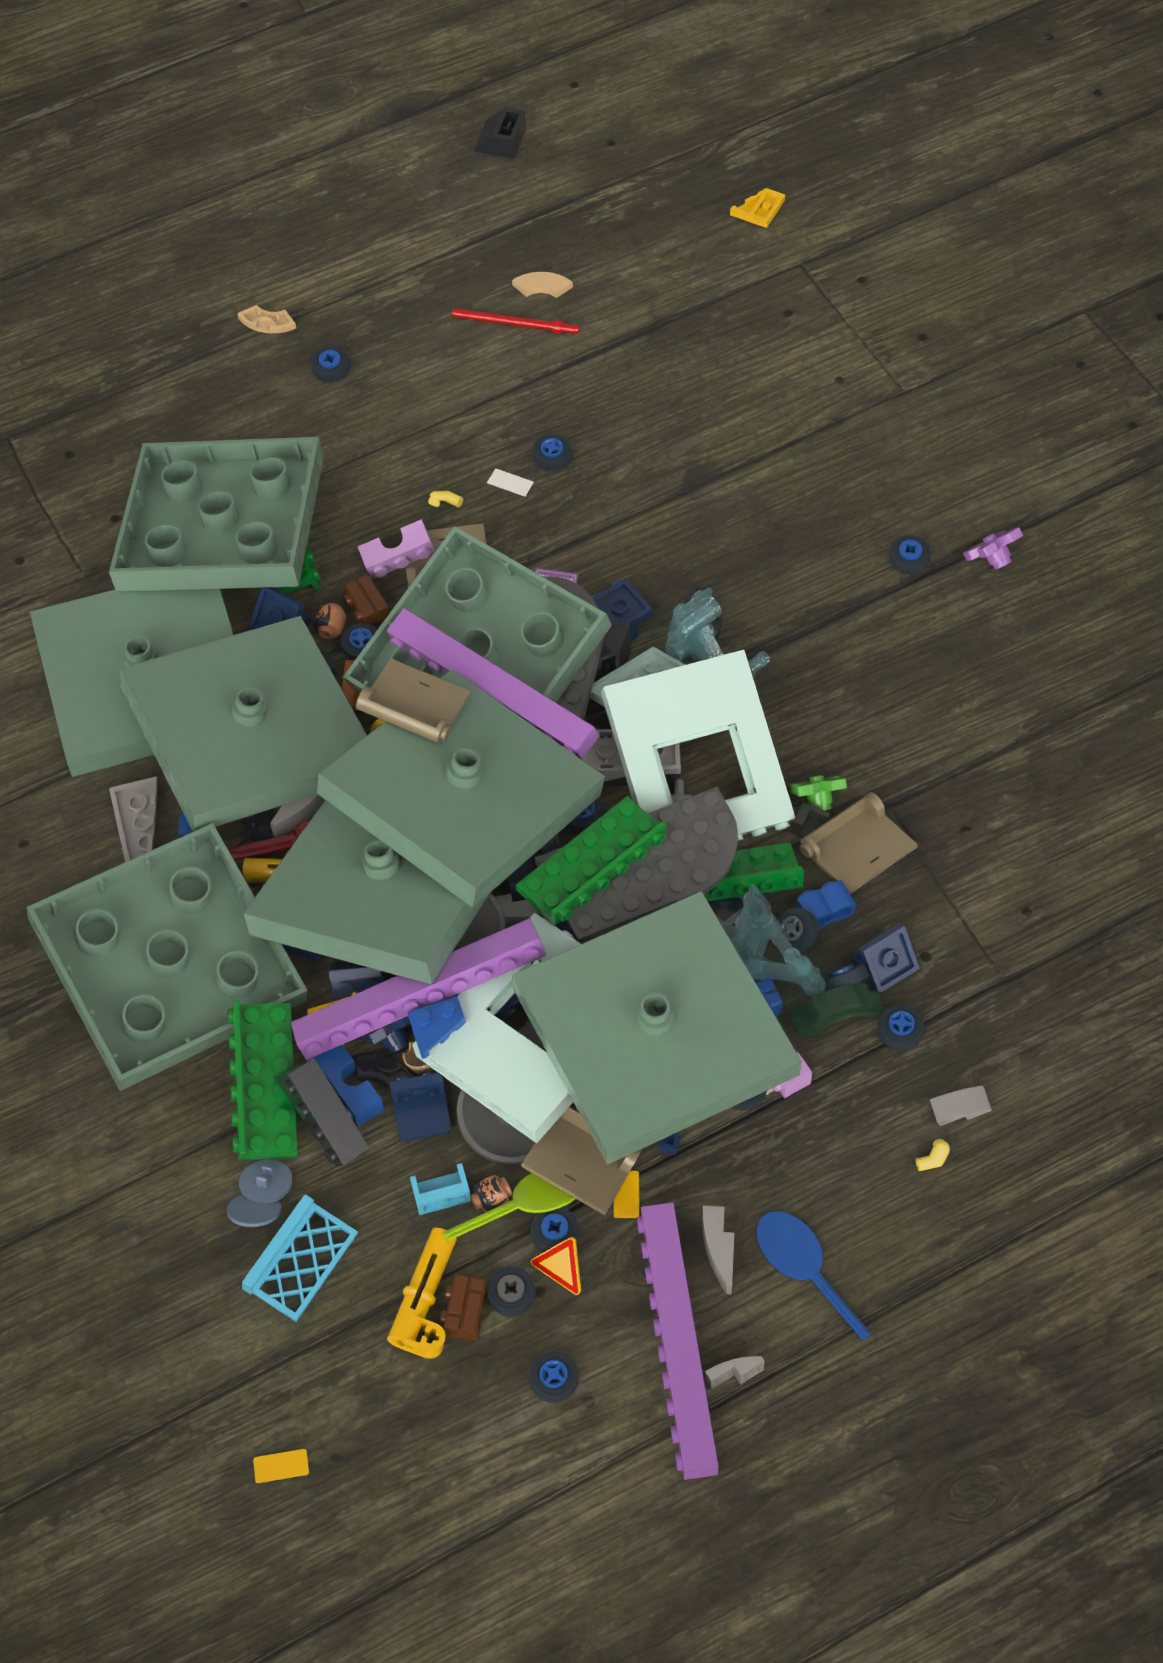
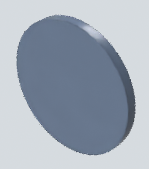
M276 1160L254 1162L243 1170L239 1178V1188L242 1195L247 1200L258 1204H269L279 1201L289 1193L293 1183L290 1169L285 1164Z
M243 1195L235 1197L227 1206L229 1219L238 1225L246 1227L267 1225L275 1221L281 1214L280 1201L258 1204L247 1200Z

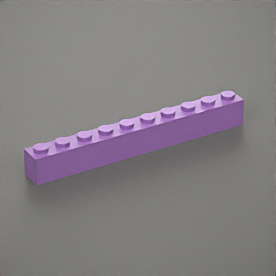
M403 608L387 629L388 634L392 638L390 642L401 650L406 648L413 658L418 661L425 660L428 662L427 665L437 673L442 671L446 674L453 669L581 760L599 737L596 729L589 723Z
M531 918L453 951L432 984L398 975L291 1022L296 1044L305 1059H310L408 1016L407 1012L443 1001L546 956V952Z
M672 1202L641 1207V1217H637L639 1234L644 1233L645 1242H641L643 1259L648 1258L649 1267L645 1268L647 1284H652L653 1293H649L651 1310L657 1311L658 1319H653L655 1336H661L662 1345L657 1346L660 1363L665 1362L666 1372H662L664 1389H669L671 1399H666L668 1416H674L675 1426H671V1436L673 1444L678 1443L680 1453L675 1454L677 1471H683L684 1480L718 1475V1461L674 1204Z

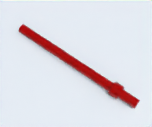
M455 308L452 310V317L550 330L556 334H562V332L579 334L580 331L579 325L564 324L563 321L559 320L550 322Z

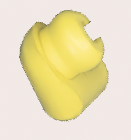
M433 491L430 493L428 503L439 507L440 502L444 501L459 508L463 503V497L450 491Z
M943 1139L935 1140L932 1144L934 1147L929 1156L916 1158L918 1171L942 1166L950 1151L949 1144Z

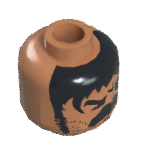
M328 603L318 608L313 627L319 636L324 639L336 638L342 634L347 616L339 605Z
M493 1174L477 1181L473 1187L474 1194L470 1195L477 1210L482 1208L486 1213L509 1202L512 1192L504 1177L500 1178Z

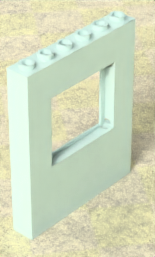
M744 650L603 687L601 690L602 699L632 800L647 814L673 804L657 749L729 730L748 794L725 800L737 823L738 841L743 840V835L752 833V837L767 833L766 829L775 827L776 830L790 827L789 823L795 819L794 811Z
M534 913L530 918L540 936L546 956L533 961L532 965L530 962L461 992L458 995V999L466 1023L457 1031L452 1032L444 1043H438L429 1051L427 1058H421L416 1041L413 1043L416 1057L532 1141L538 1143L569 1108L573 1100L548 1053L498 1019L495 1015L515 994L512 975L539 964L540 960L543 962L581 944L568 931H561L553 926L545 917L542 918Z

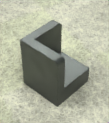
M803 802L793 821L791 833L804 838L829 820L830 813Z

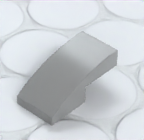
M983 1086L966 1088L930 1099L937 1123L940 1126L963 1117L969 1120L992 1111Z
M750 1356L723 1362L705 1371V1382L710 1389H713L735 1376L741 1385L764 1371L765 1361L762 1356Z

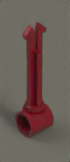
M311 820L299 823L294 829L295 833L292 832L289 835L227 849L234 861L291 849Z

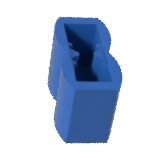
M829 881L821 889L802 892L797 898L796 908H803L811 912L815 916L818 928L820 929L832 922H837L853 915L856 903L843 881Z

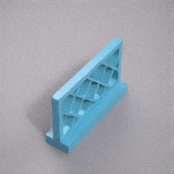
M305 1194L242 1281V1289L250 1295L253 1293L297 1322L358 1235V1231L316 1205L314 1200ZM314 1213L324 1218L326 1227L310 1230L309 1220ZM306 1225L307 1231L301 1232ZM342 1230L349 1234L344 1243L333 1245L330 1231ZM327 1232L329 1246L314 1248L312 1235ZM308 1236L311 1249L295 1252L293 1242L296 1238ZM291 1247V1253H286ZM335 1249H339V1251H338L337 1254L335 1255L334 1250H335ZM331 1251L332 1261L330 1264L317 1266L315 1253ZM312 1254L314 1267L298 1270L296 1257ZM293 1257L295 1271L279 1274L278 1263L282 1259ZM275 1269L276 1275H271V1273ZM319 1271H324L323 1274H322L321 1277H320V1276H319ZM315 1272L316 1284L313 1287L302 1289L300 1275ZM296 1276L298 1290L283 1292L281 1279ZM277 1280L279 1293L268 1295L260 1290L266 1281ZM303 1293H309L304 1299ZM300 1294L301 1305L296 1312L285 1306L284 1297ZM281 1298V1303L275 1299Z

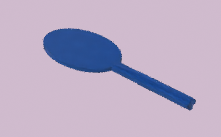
M779 1211L765 1214L757 1225V1240L768 1262L779 1272L797 1280L811 1279L862 1341L866 1340L871 1333L819 1273L823 1264V1253L820 1243L812 1230L804 1222L791 1214Z

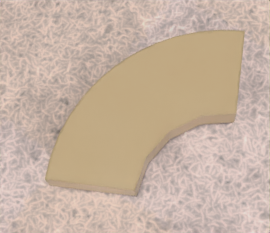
M550 272L527 273L512 280L513 286L526 297L532 294L545 293L558 298L573 288L572 281L564 276Z
M255 305L237 313L238 319L244 325L258 332L283 333L296 329V323L286 310L268 312Z

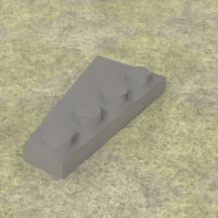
M157 776L109 788L125 862L154 850L158 796Z

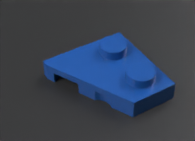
M458 996L407 1012L422 1059L429 1056V1051L438 1043H444L452 1032L457 1031L466 1023Z

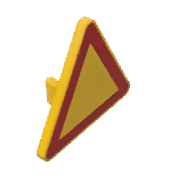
M574 1237L566 1239L531 1260V1264L575 1295L581 1293L577 1247Z

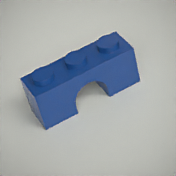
M343 1045L314 1057L357 1127L384 1111L381 1097L368 1080L358 1086H349L344 1083L349 1076L356 1073L354 1060Z

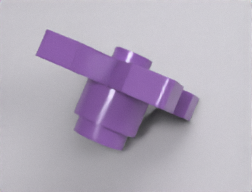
M1019 527L1007 532L992 533L983 538V543L973 546L963 552L967 561L978 557H986L989 564L993 565L994 569H998L1011 562V553L1006 544L1017 540L1023 534Z

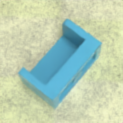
M462 1163L457 1164V1173L417 1183L415 1175L410 1177L419 1215L471 1202Z

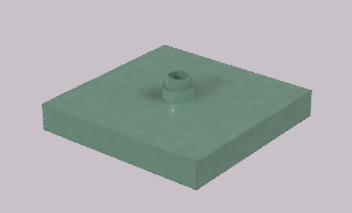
M319 437L143 443L109 570L116 592L299 586L324 460Z
M454 526L343 678L353 690L361 693L365 686L370 688L373 686L390 658L437 678L445 675L442 671L439 673L433 671L425 660L418 661L413 658L406 648L401 650L390 642L392 638L388 634L387 629L403 608L556 703L612 625L605 612Z
M220 589L122 592L111 590L30 611L66 761L72 777L154 755L121 689L120 668L233 636Z
M301 616L120 668L121 689L193 832L212 823L216 827L316 795L319 773L367 736Z
M451 669L440 679L471 691V695L451 725V732L447 740L437 743L385 721L319 773L317 794L473 908L600 797L605 776Z
M325 800L246 909L244 917L249 935L432 984L488 895L472 908Z
M213 823L27 907L28 920L119 1091L229 1039V1034H233V1024H228V1009H232L233 1001H239V1004L290 1003L291 1009L306 1002L308 990L282 944L249 935L244 912L255 897Z
M702 892L512 975L513 989L607 1165L800 1075L802 1061Z

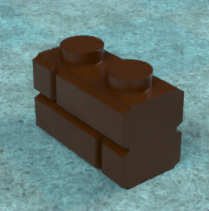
M366 574L358 578L357 581L353 580L345 584L343 600L348 608H353L356 622L368 623L375 627L379 624L382 625L391 611L370 576Z
M456 1275L454 1276L453 1284L447 1285L445 1300L449 1301L448 1309L442 1310L440 1326L444 1327L447 1337L463 1338L472 1341L478 1340L487 1296V1281L485 1279Z

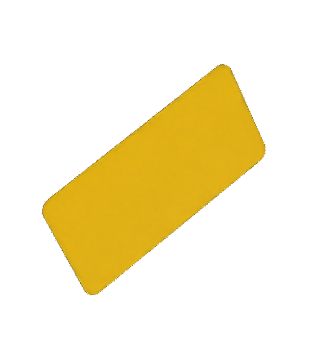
M638 1171L629 1172L614 1198V1218L639 1217Z
M306 1449L259 1456L253 1459L256 1483L309 1474Z

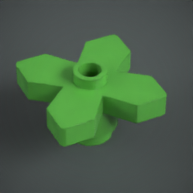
M824 775L809 777L810 781L789 784L791 794H796V796L807 795L808 804L824 811L831 809V803H833L831 791L847 788L846 778H839V776L824 777Z

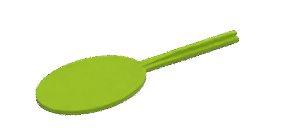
M531 1173L515 1187L512 1201L443 1232V1236L446 1241H450L516 1209L530 1213L548 1212L561 1208L576 1198Z

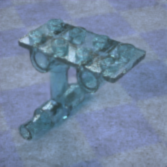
M711 587L704 591H697L688 603L679 604L673 611L664 653L680 662L689 655L698 661L723 655L714 638L716 636L715 629L710 624L722 614L719 603L712 597L713 590ZM760 651L748 661L753 679L756 676V672L771 662L769 656L764 651Z
M750 885L749 891L743 899L744 907L741 916H738L736 920L734 938L730 941L753 980L757 983L767 978L796 983L801 986L808 996L814 997L817 1003H826L829 1001L830 998L828 996L831 994L826 991V982L821 976L819 968L815 967L808 957L801 955L798 949L792 947L781 933V924L771 912L769 902L756 885ZM769 940L774 943L784 956L786 963L769 961L767 957H763Z

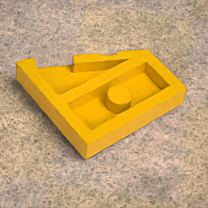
M765 188L758 192L757 195L745 199V204L740 207H731L730 215L767 228L784 203L785 194Z

